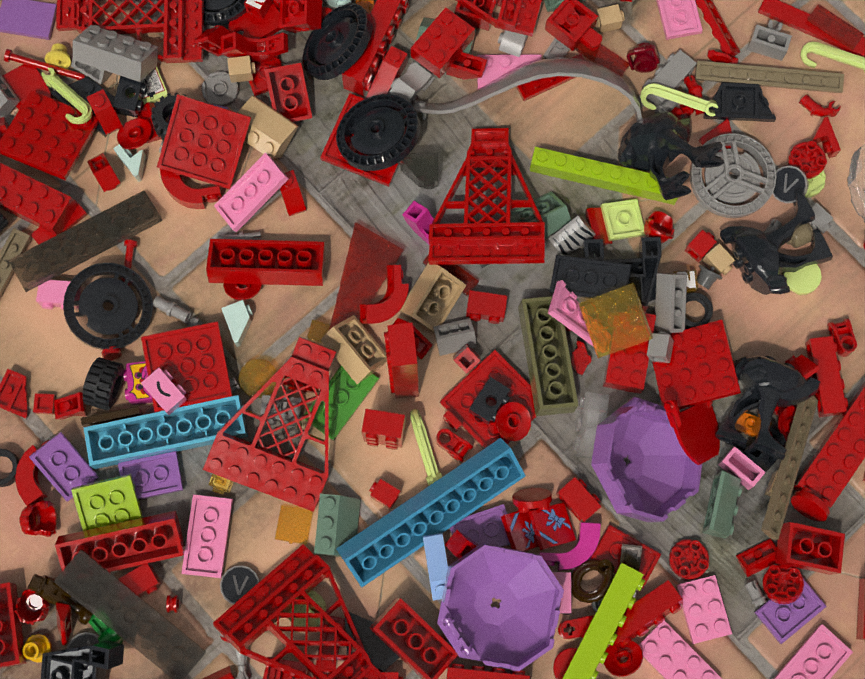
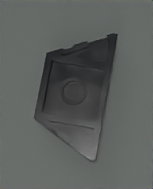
M89 77L68 85L87 103L89 102L86 97L104 89ZM104 89L113 107L115 97ZM56 90L51 92L52 96L59 102L74 107ZM99 122L95 130L106 138L107 135Z
M722 82L712 99L717 102L718 108L709 107L710 110L715 111V116H709L706 112L703 116V119L717 120L728 119L775 122L776 116L772 114L769 103L763 96V91L759 84Z
M349 612L371 663L376 668L385 671L400 657L369 628L374 622ZM345 618L346 633L355 641ZM346 646V647H347V655H349V647Z

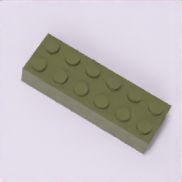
M553 296L522 299L518 306L536 416L574 413L578 407L565 325L548 314Z

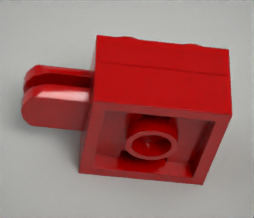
M280 0V29L292 33L321 29L322 0Z
M564 0L546 20L545 31L572 51L580 43L589 50L595 51L602 42V35L593 29L596 26L598 15L578 0Z

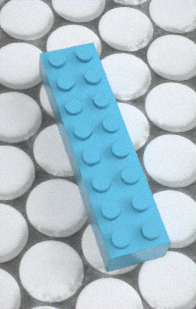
M239 395L179 407L170 415L165 411L84 427L89 465L94 469L130 460L212 445L218 430L242 407V400ZM242 413L224 433L237 438L248 437L244 414Z

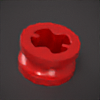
M167 595V613L171 611L178 613L179 596L171 597V595Z

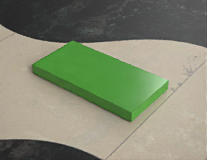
M341 365L329 381V438L331 440H335L379 381L377 376L372 374L359 384H356ZM315 401L309 408L310 412L314 406ZM321 401L311 425L323 434H325V402Z

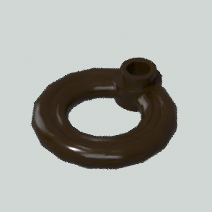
M591 559L579 565L571 575V593L573 597L584 603H592L602 599L614 579V565L608 559ZM589 571H598L602 576L600 586L593 591L583 590L581 587L583 576Z

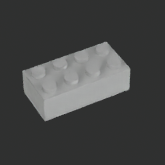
M90 25L73 40L72 60L141 82L157 66L158 46L136 40L131 36L118 34L115 31L102 29L97 25Z

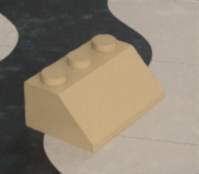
M252 96L238 111V113L251 116L244 141L262 154L267 153L273 160L281 158L298 125L257 97Z
M428 262L400 311L434 332L433 327L443 324L466 284L438 265H429Z
M354 315L333 326L321 339L326 347L336 350L334 357L356 384L368 378L387 362L384 350Z

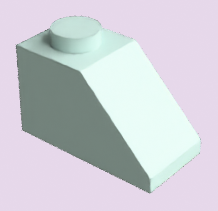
M243 300L221 308L236 347L241 346L252 322L250 316L253 315L249 304L245 305Z

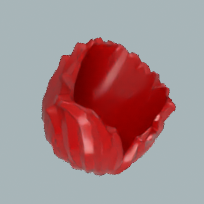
M27 588L22 592V597L17 599L14 613L17 614L20 622L34 625L36 622L45 620L51 609V603L35 595L34 591Z

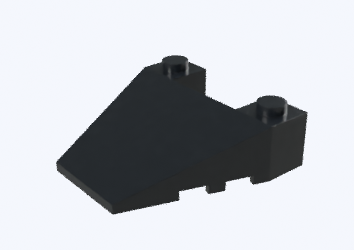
M660 237L641 238L639 243L640 258L604 259L603 239L584 240L582 246L583 258L632 265L626 303L601 300L606 312H646L662 256Z
M106 640L43 653L41 679H105L106 669L108 670L123 664L124 644Z

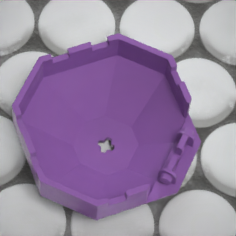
M633 397L597 425L591 465L617 514L645 522H663L668 518L667 515L671 511L678 510L686 503L685 500L689 496H694L699 492L702 464H695L686 455L676 437L674 428L670 425L663 406ZM628 456L630 463L626 465L624 458Z
M481 543L448 566L437 624L459 657L482 661L488 666L521 671L553 648L555 628L558 624L559 607L564 589L542 556ZM492 598H495L496 600H501L499 602V608H496L495 606H490V604H492Z

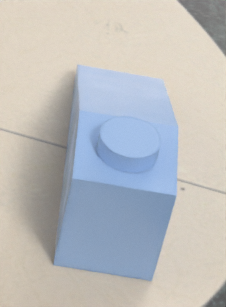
M443 533L423 536L433 601L442 599L448 570Z

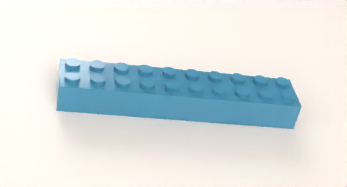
M500 438L336 548V550L362 588L424 546L423 536L445 532L523 479L526 475L511 448Z

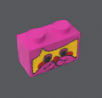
M146 362L126 364V370L123 373L124 380L127 381L128 386L125 389L126 400H129L132 405L153 403L151 394L141 384L148 377Z

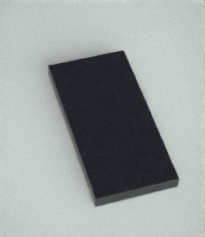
M556 255L549 292L554 293L556 283L563 280L566 284L565 288L569 292L573 291L577 297L626 303L632 265Z

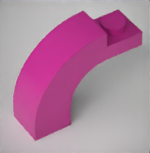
M413 201L402 216L413 231L429 244V224H432L434 219L427 208Z
M580 523L578 542L573 550L567 553L540 552L538 555L542 556L548 566H555V563H558V571H566L578 567L594 553L600 538V523Z

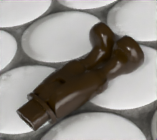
M34 574L28 585V589L34 591L35 595L55 606L56 603L70 605L71 610L77 614L78 621L84 625L89 622L93 609L74 602L70 598L75 597L89 605L95 606L102 594V590L98 588L83 591L74 582L69 583L47 575L42 577Z

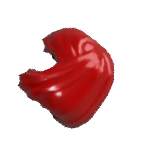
M42 500L26 506L22 510L19 522L23 533L51 537V535L57 533V512L51 501Z

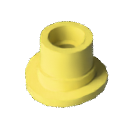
M59 43L52 45L51 51L45 55V62L67 69L71 64L70 55L67 54V47Z

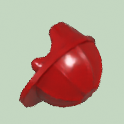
M654 211L646 218L644 226L646 237H660L661 243L674 238L675 229H673V220L670 216L661 211Z

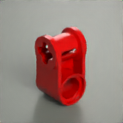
M846 318L841 322L828 323L829 335L833 336V341L837 343V354L841 357L849 356L857 348V341L850 320ZM842 343L848 344L850 350L845 349Z
M441 429L436 435V444L460 463L464 461L463 457L469 449L472 450L473 448L469 442L457 436L449 429ZM447 434L450 437V441L442 443L439 436Z
M595 615L562 622L558 627L559 635L564 639L584 638ZM567 624L568 627H572V631L569 632V635L568 632H564V628L567 627Z

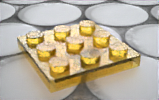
M634 283L578 303L598 358L653 339Z

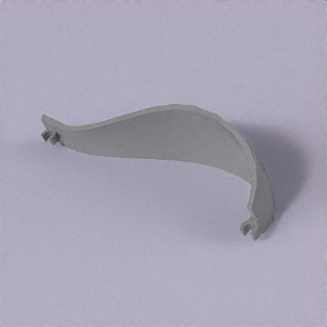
M564 57L537 60L518 67L474 93L451 103L434 104L424 101L411 103L416 113L421 112L423 120H425L427 114L454 113L474 106L518 85L537 79L570 76L598 81L619 90L632 103L636 122L642 119L638 98L632 87L617 73L597 63L578 58Z

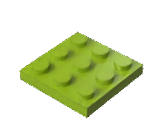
M131 474L71 489L83 531L143 518Z

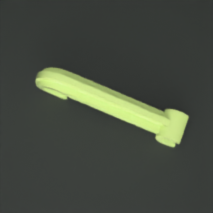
M809 42L801 50V60L809 67L815 68L817 65L807 58L808 53H814L863 69L865 72V57L819 42Z
M48 68L50 75H45L42 72V77L47 87H53L82 113L80 117L66 114L67 120L73 124L86 123L93 114L90 104L56 75L54 69Z
M658 83L647 84L642 89L640 95L643 105L651 110H655L656 106L646 100L649 94L706 112L709 116H715V111L710 110L709 107L718 108V104L714 100H705Z
M412 409L410 411L411 424L428 476L426 480L428 486L442 478V474L438 471L418 409Z

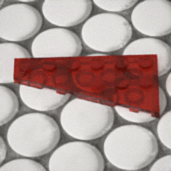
M356 222L329 330L353 315L360 322V304L372 303L387 279V265H396L404 252L402 248Z

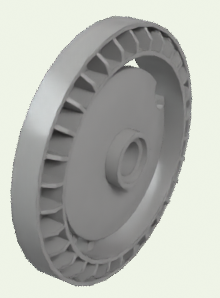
M730 133L712 138L703 146L714 142H721L723 147L716 156L721 157L724 160V164L718 167L705 168L704 178L706 187L702 180V168L695 167L693 163L691 164L690 184L695 197L703 207L718 216L741 218L753 214L769 200L774 191L776 168L772 157L763 145L745 135ZM737 147L750 152L758 160L764 177L761 176L759 166L754 158L746 152L742 155L738 154ZM729 173H734L737 179H732ZM760 182L763 183V188L759 187ZM755 192L760 193L754 201L740 206H731L716 200L717 198L725 203L736 204L748 200Z

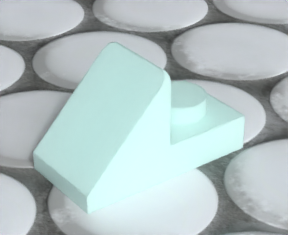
M120 144L113 148L138 182L142 181L146 160L144 151L141 150L132 156L130 151L123 149Z

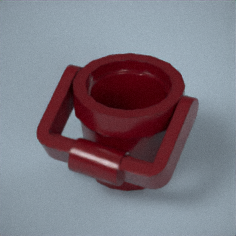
M640 43L634 49L627 52L626 57L632 71L648 73L654 71L657 68V64H660L656 47L650 43Z

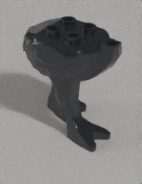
M668 111L650 115L634 123L622 137L620 148L618 149L620 164L628 168L633 167L638 170L650 171V176L657 182L660 193L665 200L691 193L689 187L682 185L689 178L690 174L683 171L668 178L664 174L669 163L679 154L687 156L695 167L711 168L724 164V160L716 156L717 152L723 147L721 142H714L699 147L691 146L688 144L692 132L691 117L687 114L676 117Z
M801 191L795 192L796 201L793 202L795 217L783 226L767 233L744 226H731L720 232V237L724 244L730 243L732 245L733 258L735 260L733 265L741 271L743 281L763 295H781L790 292L787 278L781 275L782 273L796 272L805 266L822 264L831 261L833 258L822 233L818 229L813 231V240H811L812 253L803 256H790L778 252L782 245L791 240L797 228L815 220V213Z
M771 356L741 357L734 361L738 381L741 382L746 392L743 397L736 401L731 414L720 426L715 437L738 449L745 450L747 439L735 429V424L744 413L757 409L760 419V430L753 446L779 460H784L787 449L777 442L770 433V423L776 407L795 406L808 400L818 392L820 381L812 377L806 381L793 365L779 363Z

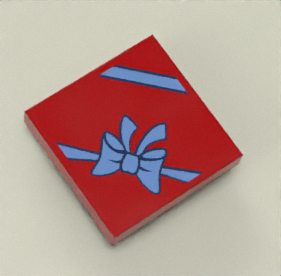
M564 502L552 505L547 510L536 509L528 512L540 551L576 540Z
M516 511L501 516L512 549L527 551L539 547L528 512Z

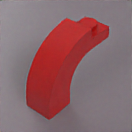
M237 32L221 36V54L229 58L250 56L251 62H267L276 60L278 55L288 52V35L284 32L261 39L247 38Z
M160 169L161 179L166 190L182 206L191 209H206V201L214 203L223 197L220 186L193 189L183 183L182 175Z
M387 265V290L380 301L373 304H360L361 324H375L387 321L395 316L403 307L408 295L409 284H402L401 282L403 279L401 265Z
M34 445L26 450L16 469L17 491L26 506L40 502L48 497L38 480L39 468L29 458L32 453L39 449Z

